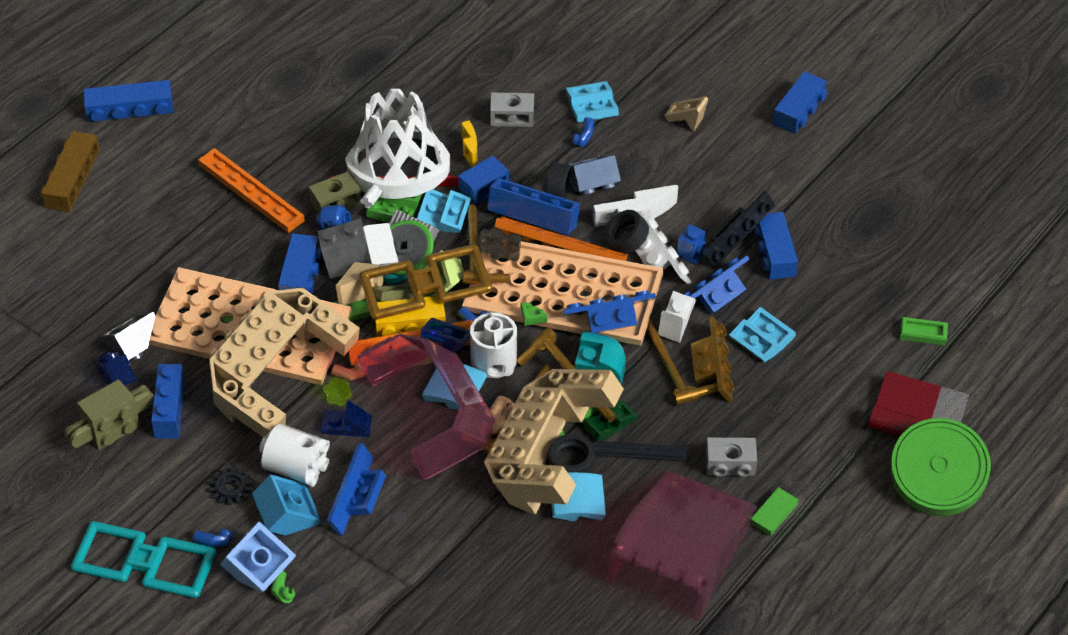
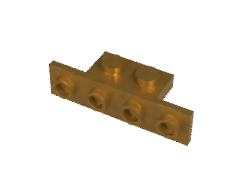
M714 316L709 317L711 336L691 343L695 381L701 385L717 378L718 391L730 403L733 402L732 391H734V385L730 379L729 373L732 372V369L727 359V354H729V348L725 342L727 332L722 323L719 324Z

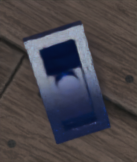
M431 318L421 329V337L442 344L441 358H445L464 347L470 340V330Z
M347 400L345 411L324 410L321 427L322 434L370 437L372 415Z

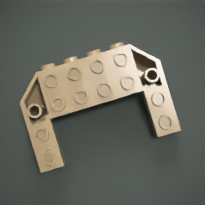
M304 288L269 291L265 297L261 296L256 301L254 309L250 314L246 313L241 318L238 328L235 331L231 330L226 335L223 345L220 348L216 347L209 356L214 404L232 423L237 418L264 437L277 424L286 425V414L251 389V384L294 335L304 341L312 333L345 356L358 341L359 327Z
M552 369L523 387L484 461L493 483L509 504L531 514L537 513L541 503L567 505L576 483L563 466L545 465L549 457V448L552 442L559 437L565 423L582 422L589 407L615 408L623 387L611 370Z

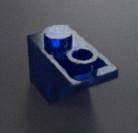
M109 351L100 355L99 361L94 362L108 385L118 379L124 386L137 380L126 354Z

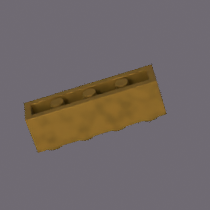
M72 131L69 138L65 140L64 149L57 156L56 165L49 172L48 181L41 189V198L44 201L45 208L71 212L100 151L98 137L94 134Z

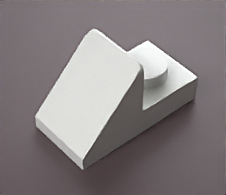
M673 291L666 311L662 310L659 336L681 342L696 301L695 298Z

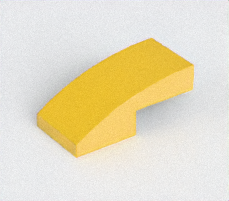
M468 120L461 123L463 155L470 166L474 167L477 165V138L475 130Z

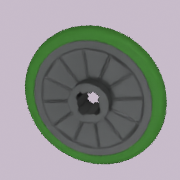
M404 220L395 223L390 229L398 261L410 260L415 270L421 269L427 263L426 257L432 254L433 251L431 232L424 224L418 221ZM405 270L392 273L395 275H407Z

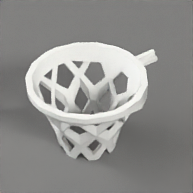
M390 89L385 100L379 92L371 97L370 103H366L364 122L355 146L345 158L347 172H350L360 190L365 192L361 199V204H365V208H370L379 197L388 199L413 197L436 188L450 171V154L433 133L426 117L423 103L418 95L411 91L408 98H406L401 89ZM395 97L402 104L398 112L391 106ZM376 104H378V110L374 115H372L376 107ZM384 119L389 120L387 126L383 129L381 122ZM389 138H399L401 141L396 156H394L387 143ZM412 138L422 140L421 149L415 144ZM375 143L369 150V145ZM427 144L435 149L438 160L437 165L426 157ZM365 148L366 157L359 164L357 159L358 153ZM408 156L419 162L417 176L410 179L400 169ZM381 157L391 167L384 178L375 176L372 164ZM424 166L431 171L423 174Z

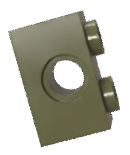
M349 171L309 186L310 202L318 214H320L322 207L327 205H342L345 209L361 204L360 187Z

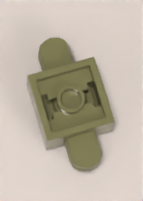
M118 379L77 402L81 420L66 428L65 437L75 448L82 446L90 440L98 450L111 445L117 439L132 433L140 427L138 413L153 405L154 395L145 385H141L129 392Z

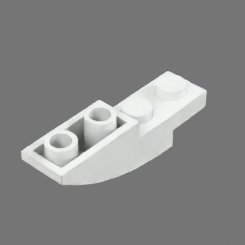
M672 185L634 192V199L593 205V223L595 227L607 225L616 214L624 210H635L638 213L642 211L647 217L651 215L653 218H656L677 203L678 186Z

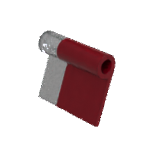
M886 371L876 405H874L868 428L900 437L909 427L927 419L947 418L961 422L969 394Z

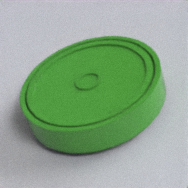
M947 418L927 419L909 427L895 444L890 466L892 482L900 497L912 508L933 516L955 515L973 506L986 489L991 469L989 452L980 436L965 424Z

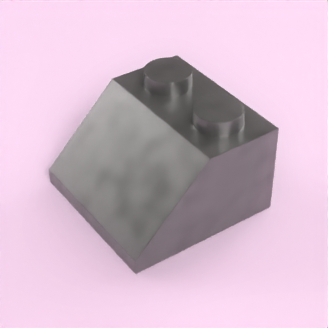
M361 219L318 231L321 251L331 282L341 279L354 262L372 264Z

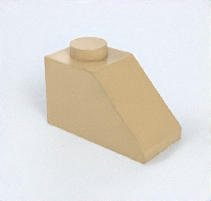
M354 262L336 285L339 304L347 305L366 299L359 273L364 270L380 267V265ZM383 276L370 278L372 288L383 285Z

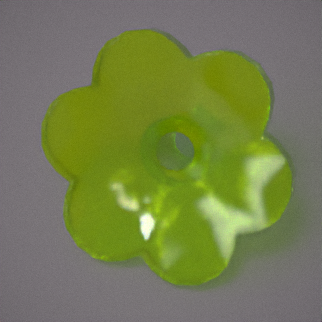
M333 377L329 380V383L323 388L324 393L327 395L326 400L328 403H336L338 406H343L347 403V400L353 395L352 390L349 388L348 380H340L338 377Z

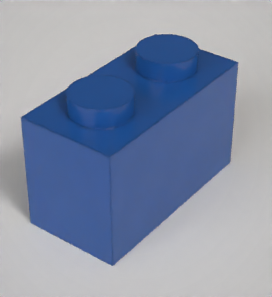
M491 156L471 169L465 170L458 176L459 191L463 195L471 197L470 202L477 205L489 198L490 186L496 180L501 178L509 181V170L494 156Z

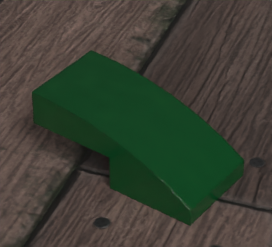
M624 401L617 402L615 408L609 407L616 415L612 422H608L602 414L585 419L583 427L596 441L603 440L619 432L637 419V415Z

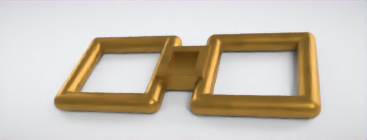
M472 244L430 254L426 257L428 267L419 270L414 269L412 261L405 260L361 271L359 277L372 318L378 320L423 309L426 305L423 294L436 291L440 303H447L490 292L492 285L478 245ZM472 254L482 285L446 293L436 262ZM405 270L415 301L379 310L370 278Z

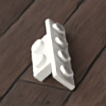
M641 211L639 214L649 225V234L646 241L635 251L644 265L660 267L663 270L672 265L677 274L687 284L691 283L687 276L689 270L683 262L679 263L677 261L679 255L672 246H667L666 243L669 240L662 231H657L656 228L659 225L651 215L647 217Z

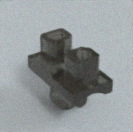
M495 228L491 230L483 229L481 231L479 249L482 252L491 254V259L494 260L503 257L518 261L522 237L517 234L508 236Z

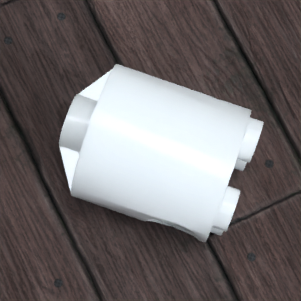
M490 312L479 316L473 321L470 328V363L472 367L486 372V378H500L512 375L517 360V327L515 322L507 315Z
M277 424L261 441L259 450L262 453V468L314 487L320 471L325 472L328 467L329 458H326V453L329 449L330 441L283 424Z

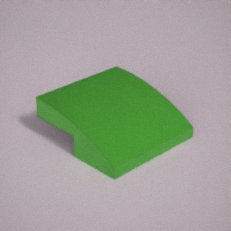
M424 193L418 196L399 199L379 197L374 205L367 209L366 217L389 223L395 209L415 217Z

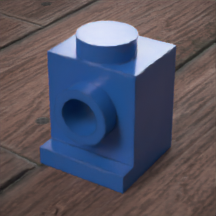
M689 224L678 238L677 254L680 258L695 265L698 264L704 256L703 252L707 249L706 242L704 241L705 231Z

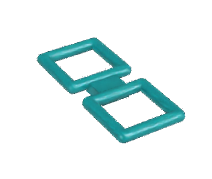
M92 521L71 563V569L75 572L120 582L127 581L132 569L146 572L142 580L144 587L197 598L200 595L215 558L216 549L169 537H161L157 547L143 544L146 535L142 531ZM96 532L133 540L120 571L83 563ZM167 547L204 555L192 587L154 579Z

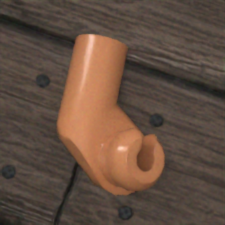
M357 361L354 367L350 369L335 364L331 374L346 381H353L366 375L367 364L363 361Z

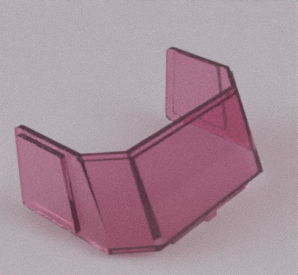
M398 334L366 349L357 357L371 386H376L422 360L431 357L459 406L453 427L410 450V454L422 478L426 480L484 449L489 440L495 418L456 353L428 339Z

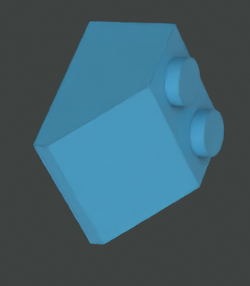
M269 475L252 493L256 507L264 521V526L272 533L289 535L319 525L322 522L306 484Z

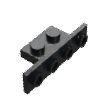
M763 191L746 209L739 207L710 237L713 243L703 254L713 268H716L775 207L766 191Z

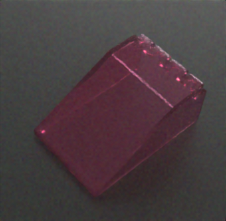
M668 470L629 514L614 540L613 549L608 558L607 583L612 584L625 561L631 562L633 557H636L635 565L652 572L655 571L656 567H660L659 575L676 582L682 576L681 584L698 590L694 619L700 621L750 525L751 518L757 512L758 506Z

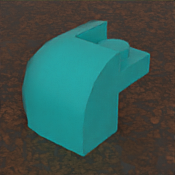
M584 331L580 339L575 368L580 370H611L622 385L626 355L621 344L616 339L607 335Z

